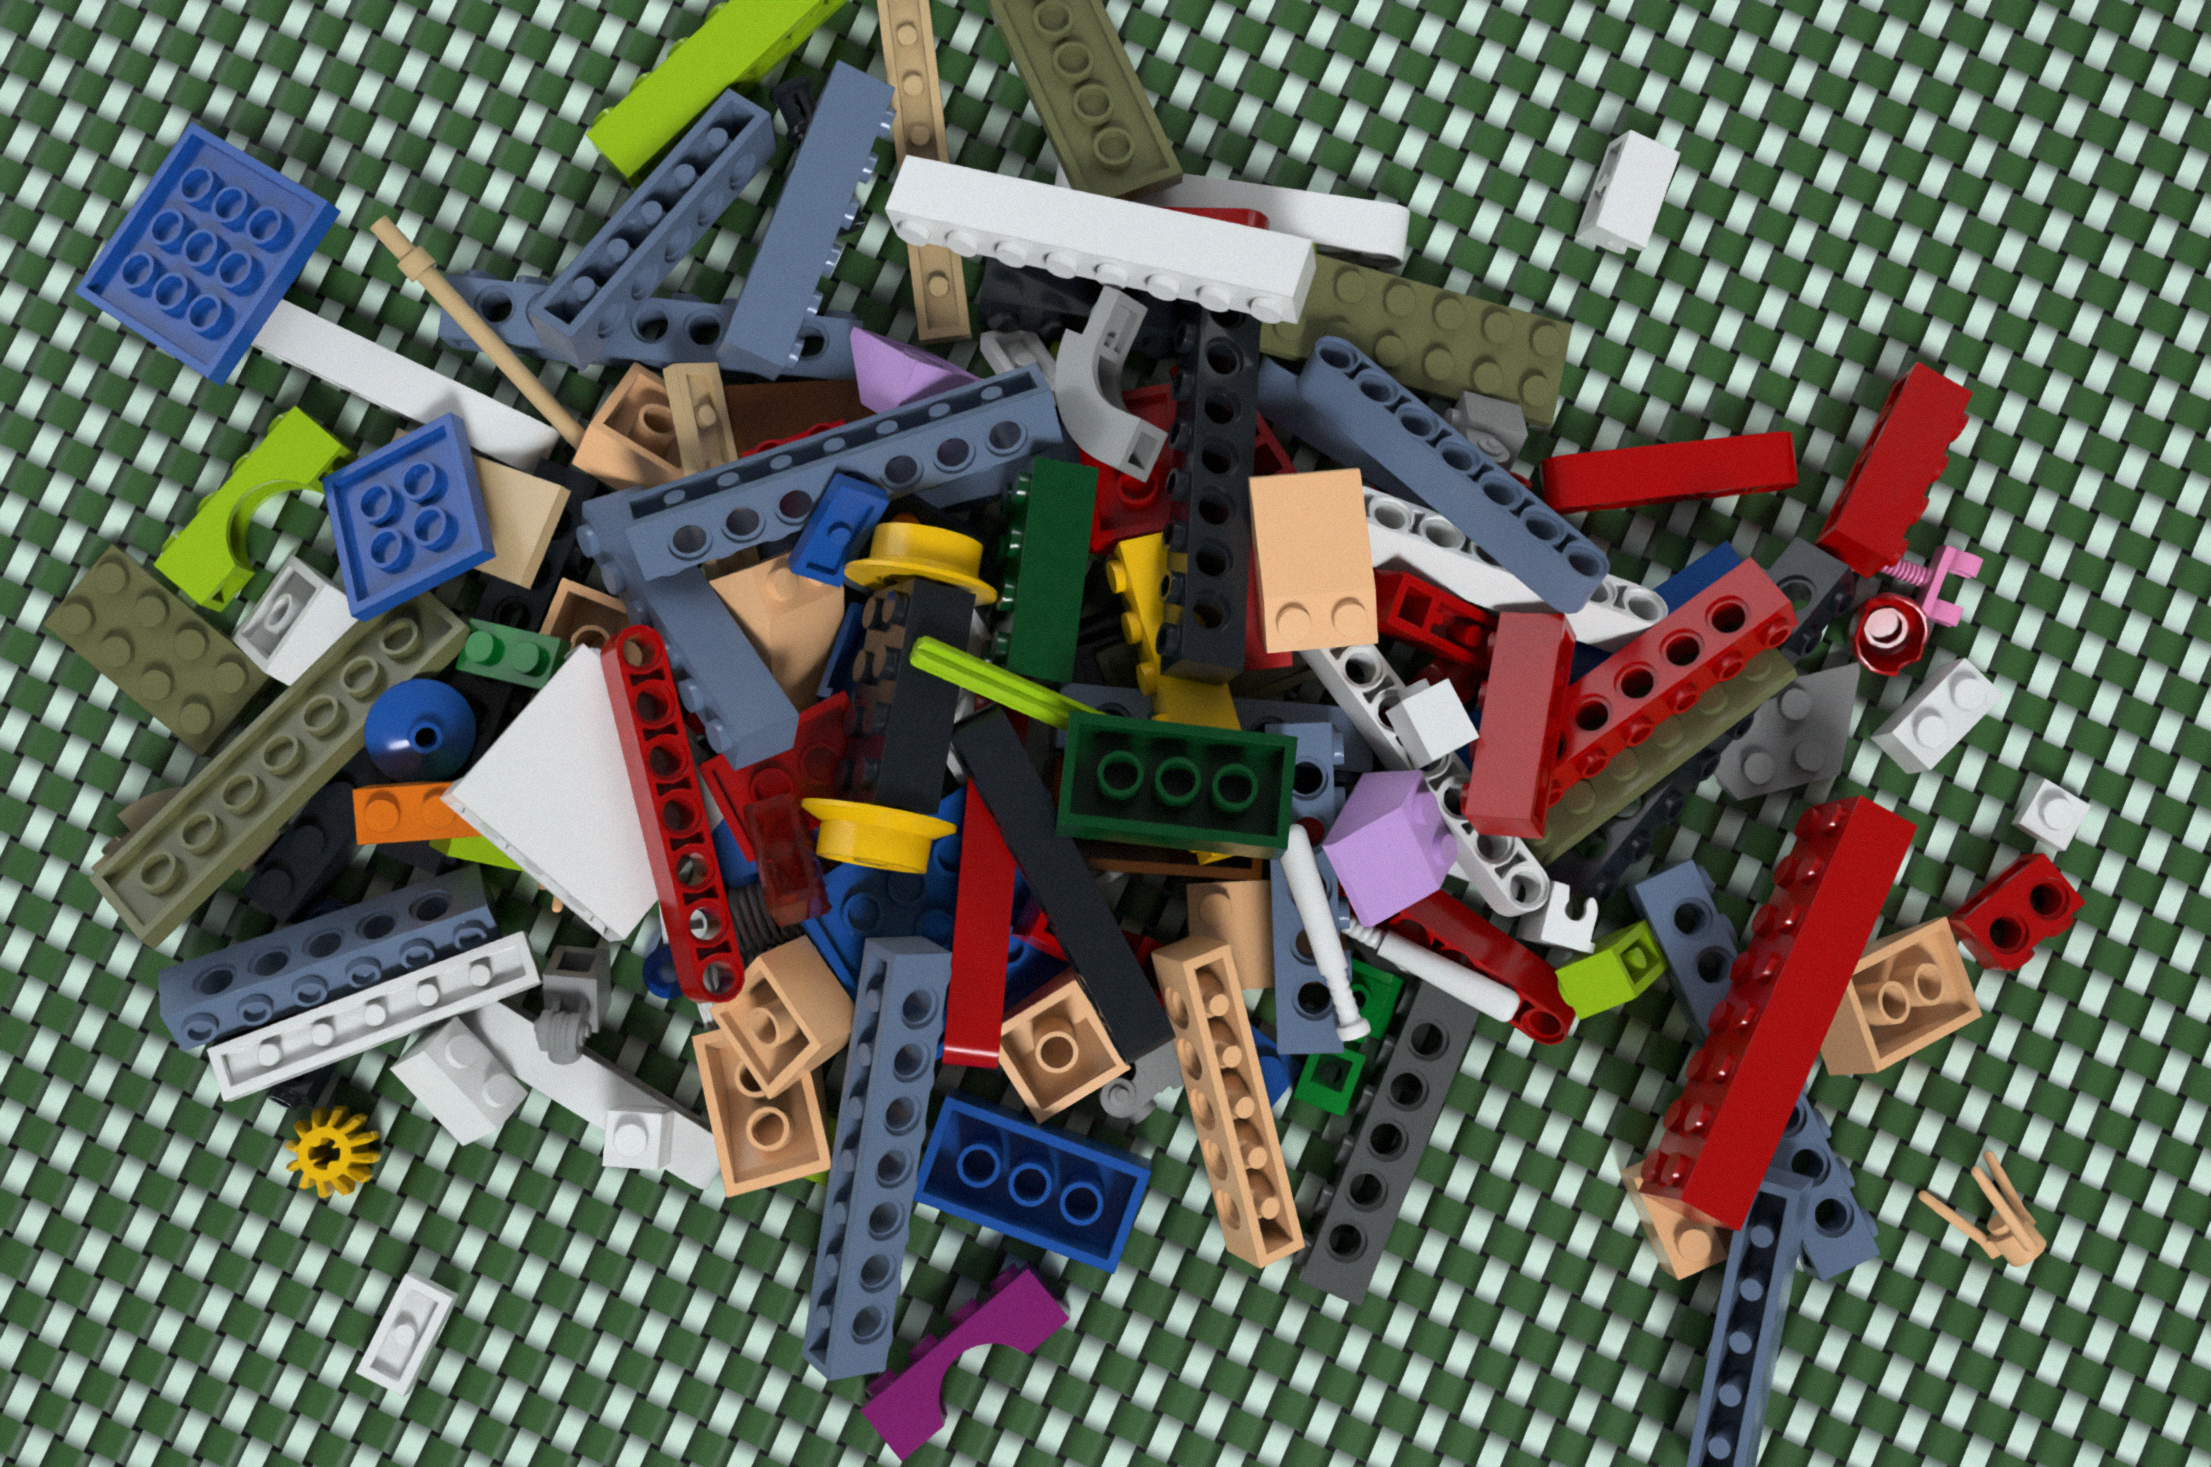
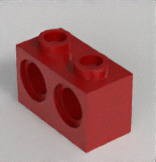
M2044 853L2021 854L1947 916L1951 931L1983 969L2008 970L2011 972L2022 967L2035 955L2032 948L2046 936L2048 938L2055 937L2068 929L2075 921L2072 914L2086 902ZM2035 886L2039 887L2044 895V904L2038 912L2033 909L2030 903V894ZM1996 919L2001 922L2004 928V938L1998 946L1990 938V927Z

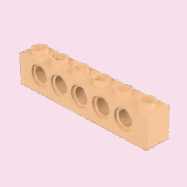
M1196 933L1150 953L1166 1015L1176 1035L1173 1042L1226 1249L1228 1252L1261 1269L1304 1248L1305 1244L1230 943Z

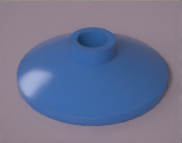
M426 678L402 681L384 691L371 706L364 725V741L371 760L386 776L401 783L419 781L439 782L448 778L466 762L472 752L476 739L474 714L465 698L451 686ZM426 727L433 729L434 736L431 742L425 745H419L415 742L416 733L420 729Z

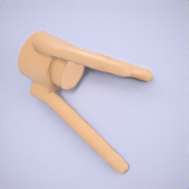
M1991 1151L1984 1153V1159L2008 1204L1980 1167L1974 1166L1971 1169V1174L1998 1212L1987 1225L1990 1235L1984 1234L1927 1191L1923 1190L1918 1193V1198L1978 1243L1991 1259L2003 1255L2011 1266L2019 1267L2036 1259L2046 1247L2047 1241L2034 1227L2036 1220L2022 1204L2004 1169Z

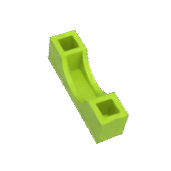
M295 405L289 412L278 415L271 422L267 429L268 436L254 451L247 452L237 460L232 468L233 475L220 490L211 492L200 502L197 507L196 517L184 530L175 532L166 540L161 549L162 555L153 564L200 606L222 612L255 575L247 553L246 537L254 514L267 500L277 494L290 490H309L325 495L322 478L355 462L359 457L318 420Z

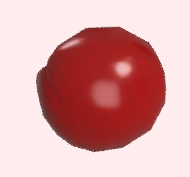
M1890 592L1876 594L1860 603L1854 609L1845 628L1848 649L1857 661L1870 672L1886 676H1898L1899 670L1911 663L1920 661L1924 644L1929 635L1927 616L1921 607L1908 596Z

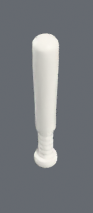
M1290 825L1288 850L1282 856L1280 862L1310 942L1319 973L1327 979L1329 992L1340 1025L1336 1028L1338 1038L1341 1041L1358 1039L1370 1033V1024L1366 1018H1361L1358 1013V1007L1355 1004L1356 1000L1353 996L1352 988H1350V982L1347 979L1345 970L1348 964L1337 934L1307 831L1302 825Z
M1351 913L1350 929H1339L1343 934H1348L1351 938H1355L1357 941L1373 947L1374 950L1378 951L1377 955L1406 969L1501 1022L1511 1020L1520 1004V997L1515 991L1418 945L1391 930L1386 932L1375 926L1362 927L1358 917L1351 915Z

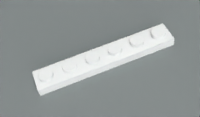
M520 931L208 1048L207 1052L223 1101L231 1102L443 1022L454 1016L464 1014L543 984V976L528 933Z

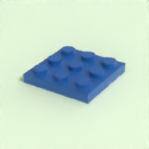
M452 412L322 478L350 615L356 619L366 622L496 557L464 420Z

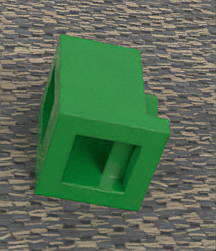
M1351 958L1352 983H1350V988H1352L1355 1000L1359 992H1363L1366 998L1364 1007L1358 1013L1361 1018H1366L1369 1021L1371 1031L1367 1035L1383 1041L1407 982L1395 975ZM1367 1035L1354 1039V1041L1363 1044Z
M1354 1040L1343 1041L1344 1053L1309 1054L1293 1098L1343 1118L1367 1057L1357 1053L1360 1043ZM1327 1063L1338 1064L1342 1069L1341 1079L1336 1083L1326 1082L1321 1076V1070Z

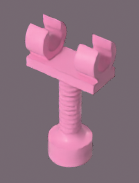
M1949 545L1936 546L1928 568L1902 558L1893 568L1885 566L1879 572L1885 575L1889 574L1891 577L1894 576L1896 579L1899 578L1901 581L1903 580L1920 587L1915 602L1926 613L1927 620L1951 628V626L1957 627L1964 609L1950 602L1937 599L1946 573L1950 572L1968 579L1971 577L1976 578L1983 559L1968 552L1957 550Z

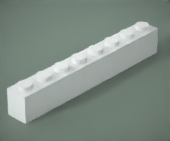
M910 155L905 156L885 207V211L897 236L915 246H925L927 243L947 247L954 253L965 257H973L979 254L997 258L1000 262L1015 268H1021L1025 265L1047 269L1053 275L1061 278L1084 277L1097 280L1100 284L1117 290L1129 287L1148 291L1152 296L1161 300L1173 301L1176 298L1198 302L1203 307L1215 312H1226L1228 309L1251 314L1262 322L1272 324L1279 323L1280 321L1298 324L1316 270L1312 239Z

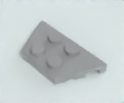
M1859 662L1797 677L1785 686L1775 698L1768 699L1759 707L1754 714V721L1748 732L1741 739H1733L1720 755V763L1713 773L1718 785L1733 802L1840 775L1861 670Z

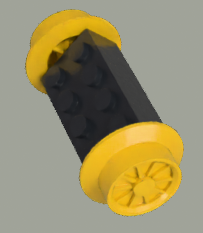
M899 522L882 523L874 528L869 558L852 561L845 565L844 574L846 577L860 585L877 591H874L873 596L868 599L863 612L862 623L863 627L867 629L864 649L858 653L853 666V680L857 682L854 704L848 707L843 721V733L848 737L844 758L838 761L833 776L834 790L838 791L836 800L805 798L801 801V807L821 821L815 855L865 867L925 874L932 840L956 833V825L926 815L938 814L960 686L913 666L909 658L914 643L923 636L932 637L966 652L974 606L989 605L996 602L997 591L978 578L983 546L975 539L933 526Z

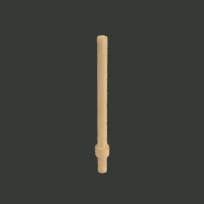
M387 215L376 221L370 227V230L400 261L397 267L412 283L417 280L577 451L586 430L433 266L436 260L422 245L415 247Z

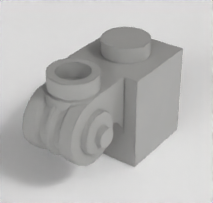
M1464 390L1455 408H1448L1443 416V420L1507 471L1511 470L1528 436L1520 405Z
M557 945L542 974L544 1010L541 1012L540 1018L535 1020L534 1032H536V1040L538 1041L540 1051L548 1052L549 1060L555 1064L567 1065L578 1061L581 1058V1049L585 1045L586 1038L590 1037L591 1032L599 1033L611 1005L610 950Z
M1173 1040L1133 1062L1132 1069L1128 1075L1123 1073L1097 1089L1099 1101L1107 1113L1118 1118L1125 1117L1133 1125H1136L1155 1109L1157 1105L1153 1099L1155 1095L1159 1092L1162 1093L1169 1086L1172 1089H1177L1184 1084Z

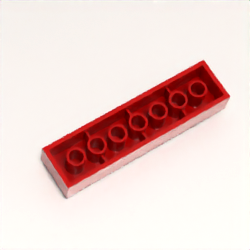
M1861 795L1814 805L1803 812L1794 829V835L1797 839L1790 855L1782 859L1774 872L1773 883L1776 886L1769 902L1758 910L1752 921L1751 931L1754 932L1747 951L1741 953L1732 965L1729 978L1733 982L1725 999L1720 1001L1710 1014L1707 1027L1711 1031L1703 1048L1692 1056L1687 1065L1685 1076L1689 1080L1680 1099H1676L1665 1114L1663 1127L1666 1131L1658 1148L1648 1154L1642 1165L1641 1178L1644 1180L1638 1191L1640 1194L1694 1222L1735 1231L1741 1230L1916 832L1917 825Z

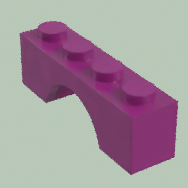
M1030 1260L1020 1269L1014 1262L1007 1266L989 1283L994 1291L979 1303L973 1297L963 1303L948 1317L952 1324L948 1330L937 1339L931 1332L924 1336L906 1353L911 1360L896 1374H894L890 1367L887 1368L865 1388L869 1396L865 1399L860 1411L901 1462L944 1427L948 1413L943 1399V1376L950 1364L959 1355L975 1346L990 1343L1008 1345L1028 1355L1070 1320L1071 1309Z

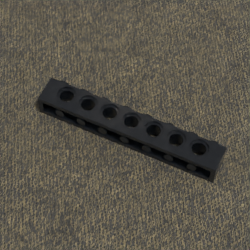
M1177 298V302L1182 304L1181 322L1177 327L1174 338V349L1179 352V365L1171 386V397L1176 401V415L1168 435V447L1170 450H1173V465L1165 485V497L1167 500H1170V515L1162 535V548L1164 551H1167V565L1159 585V600L1164 603L1163 623L1159 627L1156 636L1155 647L1157 654L1161 655L1160 675L1222 686L1244 671L1251 537L1248 477H1253L1261 321L1248 313L1230 309L1226 312H1215L1203 307L1198 302ZM1206 412L1214 418L1215 422L1208 417ZM1203 461L1209 464L1213 472L1206 468ZM1199 510L1203 511L1209 517L1211 523L1207 522L1202 517ZM1196 560L1206 567L1208 575L1200 570ZM1193 611L1203 618L1206 628L1196 621Z
M541 457L533 476L561 485L571 491L563 512H570L571 525L564 534L552 536L543 560H549L551 564L550 576L541 584H532L529 590L491 575L473 619L511 627L512 615L521 608H528L531 620L525 630L539 633L562 577L573 581L575 575L580 576L583 574L589 563L590 557H586L583 554L576 535L577 527L581 526L582 502L608 495L611 491L595 478ZM458 654L446 684L454 688L465 698L472 711L477 706L485 704L490 713V719L486 727L476 732L475 743L468 757L469 772L529 704L531 693L527 691L528 688L505 682L495 683L492 679L456 670ZM426 729L420 745L431 742L434 736L433 729ZM449 776L448 778L439 782H448L456 780H454L452 776ZM430 840L378 844L376 849L377 852L436 875L452 872L453 868L458 869L465 860L441 853L429 846Z
M1798 536L1795 537L1766 572L1768 577L1791 601V604L1799 600L1809 601L1805 608L1794 611L1799 625L1792 630L1790 636L1782 644L1776 647L1793 666L1801 657L1807 658L1814 652L1822 638V631L1834 616L1838 618L1847 612L1855 599L1857 590L1849 565ZM1781 690L1769 699L1775 698L1781 692ZM1759 707L1635 799L1633 802H1640L1641 806L1634 815L1619 817L1618 812L1547 865L1544 871L1549 880L1570 885L1569 901L1583 911V905L1587 898L1593 897L1598 905L1606 903L1615 893L1619 884L1618 879L1631 863L1636 864L1640 862L1649 852L1653 843L1652 837L1665 822H1672L1682 812L1687 801L1686 796L1699 780L1703 782L1715 772L1720 763V755L1733 739H1741L1748 732L1753 724L1754 714ZM1601 842L1607 843L1605 851L1600 856L1592 859L1585 858L1587 850L1592 845Z

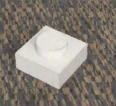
M2037 779L2011 825L2055 851H2065L2091 805L2047 779Z

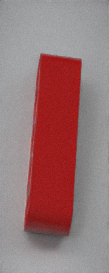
M1789 431L1568 454L1546 458L1538 462L1543 502L1558 515L1786 490L1799 485L1793 434Z

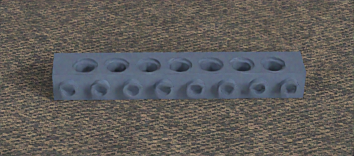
M466 270L465 276L446 274V280L516 356L565 361L541 346L528 313L530 307L549 288L548 281L526 275L517 276L516 282L497 280L496 275L481 270ZM688 293L671 294V299L656 298L650 295L590 363L591 365L630 369L633 363L637 362L650 371L663 372V368L675 363L718 362L721 379L762 384L857 379L850 334L853 326L864 330L867 329L864 321L857 320L855 314L841 310L826 311V316L815 315L811 323L803 320L796 337L803 340L811 337L824 340L823 349L813 357L800 355L793 370L784 367L775 381L715 355L737 299H724L722 305L702 303V298ZM505 303L512 304V311L507 319L501 322H492L493 312L499 305ZM442 307L438 336L452 349L484 352ZM658 320L668 322L667 331L662 337L655 340L645 338L646 329L651 323ZM708 326L720 328L719 337L714 343L706 346L696 344L697 335L703 328Z
M1037 362L634 493L619 498L617 501L625 533L645 581H649L661 576L675 575L685 568L715 558L729 557L739 550L766 541H778L791 533L805 529L836 473L842 475L850 473L846 476L885 489L891 502L893 499L920 490L935 489L945 482L972 473L989 471L996 465L1023 456L1040 454L1047 448L1064 442L1051 389ZM1005 421V422L1002 423L1001 425L995 426V425H997L998 423ZM901 456V457L898 458V459L891 460V459H893L894 457ZM798 490L795 493L787 494L788 492ZM745 508L741 511L733 512L736 509ZM690 525H692V526L689 527V528L680 529V528H682V527H684V526H690Z
M1693 859L1673 862L1622 887L1638 921L1646 920L1669 966L1663 974L1700 1050L1703 1048L1711 1031L1707 1027L1710 1014L1714 1007L1725 999L1733 982L1730 980L1729 975L1732 965L1738 957L1733 945L1738 941V938L1729 918L1724 913L1718 914L1710 897V895L1714 894L1715 890L1707 871L1701 865L1696 866ZM1683 904L1689 906L1695 916L1692 929L1685 934L1677 929L1674 922L1675 912ZM1709 952L1715 957L1718 969L1715 977L1705 982L1698 974L1697 965L1700 958ZM1806 1080L1769 1166L1793 1172L1791 1168L1793 1156L1802 1149H1805L1809 1154L1810 1164L1802 1175L1812 1177L1814 1180L1798 1258L1806 1274L1823 1282L1881 1253L1873 1239L1878 1236L1876 1224L1863 1206L1858 1207L1850 1191V1188L1855 1186L1853 1176L1845 1162L1840 1157H1834L1826 1140L1831 1137L1830 1128L1821 1112L1817 1108L1811 1109L1803 1092L1808 1087ZM1830 1199L1833 1205V1214L1828 1222L1818 1225L1815 1220L1816 1207L1821 1201Z
M923 936L865 939L802 1349V1357L828 1381L885 1371L889 1347L893 1341L892 1326L897 1297L901 1291L900 1276L904 1251L910 1235L909 1220L913 1195L918 1186L917 1170L921 1145L926 1136L925 1120L930 1091L934 1085V1064L938 1039L943 1030L942 1014L945 995L952 973V952Z

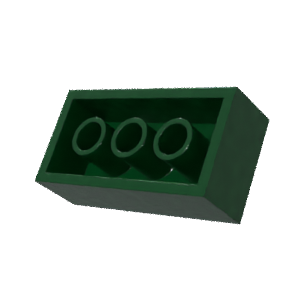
M1035 456L1022 471L1016 472L1012 484L1006 483L1003 489L1000 514L1007 516L1005 536H998L993 556L994 567L1001 568L998 588L993 587L997 591V600L987 605L986 609L987 619L994 620L991 640L984 641L980 659L1058 692L1072 683L1099 468Z
M1069 711L1055 835L1280 860L1288 850L1298 737Z

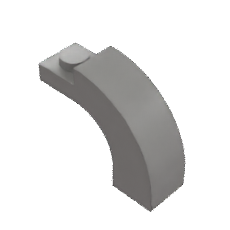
M1104 285L1097 303H1095L1090 311L1089 321L1083 334L1066 328L1061 340L1055 367L1057 406L1068 433L1082 450L1095 459L1146 483L1168 433L1132 415L1128 411L1122 398L1120 380L1123 364L1148 308L1125 293Z

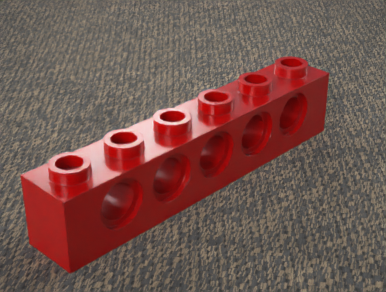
M1751 556L1568 687L1558 749L1563 750L1556 759L1548 809L1557 804L1564 796L1565 791L1581 779L1592 778L1602 772L1607 767L1610 759L1626 747L1637 746L1647 740L1654 732L1655 727L1673 714H1681L1692 708L1698 702L1700 695L1719 681L1725 682L1737 676L1744 669L1746 662L1764 649H1773L1782 644L1790 636L1792 630L1799 625L1791 601ZM1731 622H1744L1742 627L1734 632H1721L1723 627ZM1686 654H1698L1697 658L1688 665H1675ZM1646 685L1653 686L1646 696L1630 698L1637 688ZM1600 717L1608 718L1601 728L1594 731L1586 730L1588 724L1594 719Z

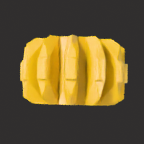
M338 1105L334 1107L332 1112L326 1109V1107L316 1108L312 1110L311 1121L302 1119L295 1123L293 1127L300 1138L288 1140L284 1147L290 1152L297 1153V1160L289 1162L286 1170L294 1172L302 1169L304 1172L299 1181V1188L305 1190L316 1184L319 1197L326 1198L331 1196L335 1190L344 1196L355 1191V1181L365 1183L372 1178L373 1174L367 1164L380 1161L382 1154L377 1150L369 1149V1143L376 1141L380 1137V1133L377 1130L364 1133L362 1130L367 1123L368 1115L359 1113L350 1118L349 1107L347 1105ZM334 1141L336 1143L332 1148L339 1147L340 1158L332 1160L335 1153L329 1155L327 1153V1144Z

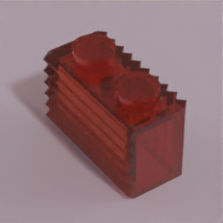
M788 792L745 805L742 811L768 912L779 927L828 914L832 908L828 901L830 896L825 890L827 886L822 879L824 875L820 870L821 864L817 859L818 856L815 855L816 845L812 839L813 834L809 829L810 823L806 818L807 813L801 807V802L797 795Z

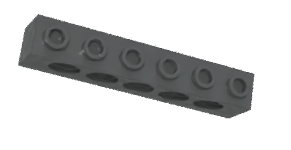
M1415 978L1413 986L1407 984L1404 986L1403 994L1394 1011V1014L1400 1016L1393 1035L1385 1033L1384 1040L1380 1041L1373 1059V1063L1380 1066L1373 1084L1364 1083L1355 1101L1353 1113L1358 1114L1359 1118L1352 1135L1344 1133L1335 1150L1333 1163L1338 1164L1339 1167L1331 1185L1324 1182L1315 1199L1312 1212L1319 1216L1311 1235L1305 1232L1302 1233L1305 1247L1294 1252L1292 1257V1263L1298 1265L1296 1274L1301 1282L1361 1307L1480 1013L1476 1008L1421 978ZM1430 1023L1437 1034L1436 1043L1431 1050L1419 1053L1412 1046V1032L1420 1024ZM1411 1073L1417 1082L1416 1093L1408 1101H1395L1391 1094L1393 1080L1400 1074ZM1383 1123L1393 1124L1397 1132L1395 1144L1385 1151L1374 1150L1370 1142L1373 1129ZM1364 1173L1374 1175L1377 1188L1373 1196L1362 1201L1353 1199L1350 1195V1185L1353 1179ZM1341 1224L1354 1226L1357 1236L1350 1248L1336 1250L1330 1246L1329 1237L1336 1226Z

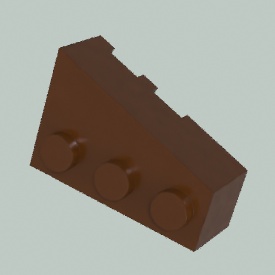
M857 379L723 386L735 447L740 459L743 458L741 452L753 449L764 441L780 440L807 431L811 426L819 423H832L844 419L845 424L878 414L861 404Z

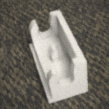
M1633 130L1627 131L1610 142L1575 237L1583 241H1590L1619 254H1625L1627 247L1638 251L1645 249L1680 152Z
M1550 881L1551 891L1548 900L1542 907L1521 914L1515 938L1565 952L1593 954L1595 943H1591V938L1598 913L1596 900L1593 897L1587 898L1583 905V916L1578 920H1571L1573 906L1572 902L1569 901L1570 885Z

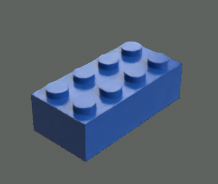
M952 1086L945 1097L918 1171V1186L913 1195V1200L1115 1274L1152 1172V1159L1048 1121L1038 1124L1032 1115Z

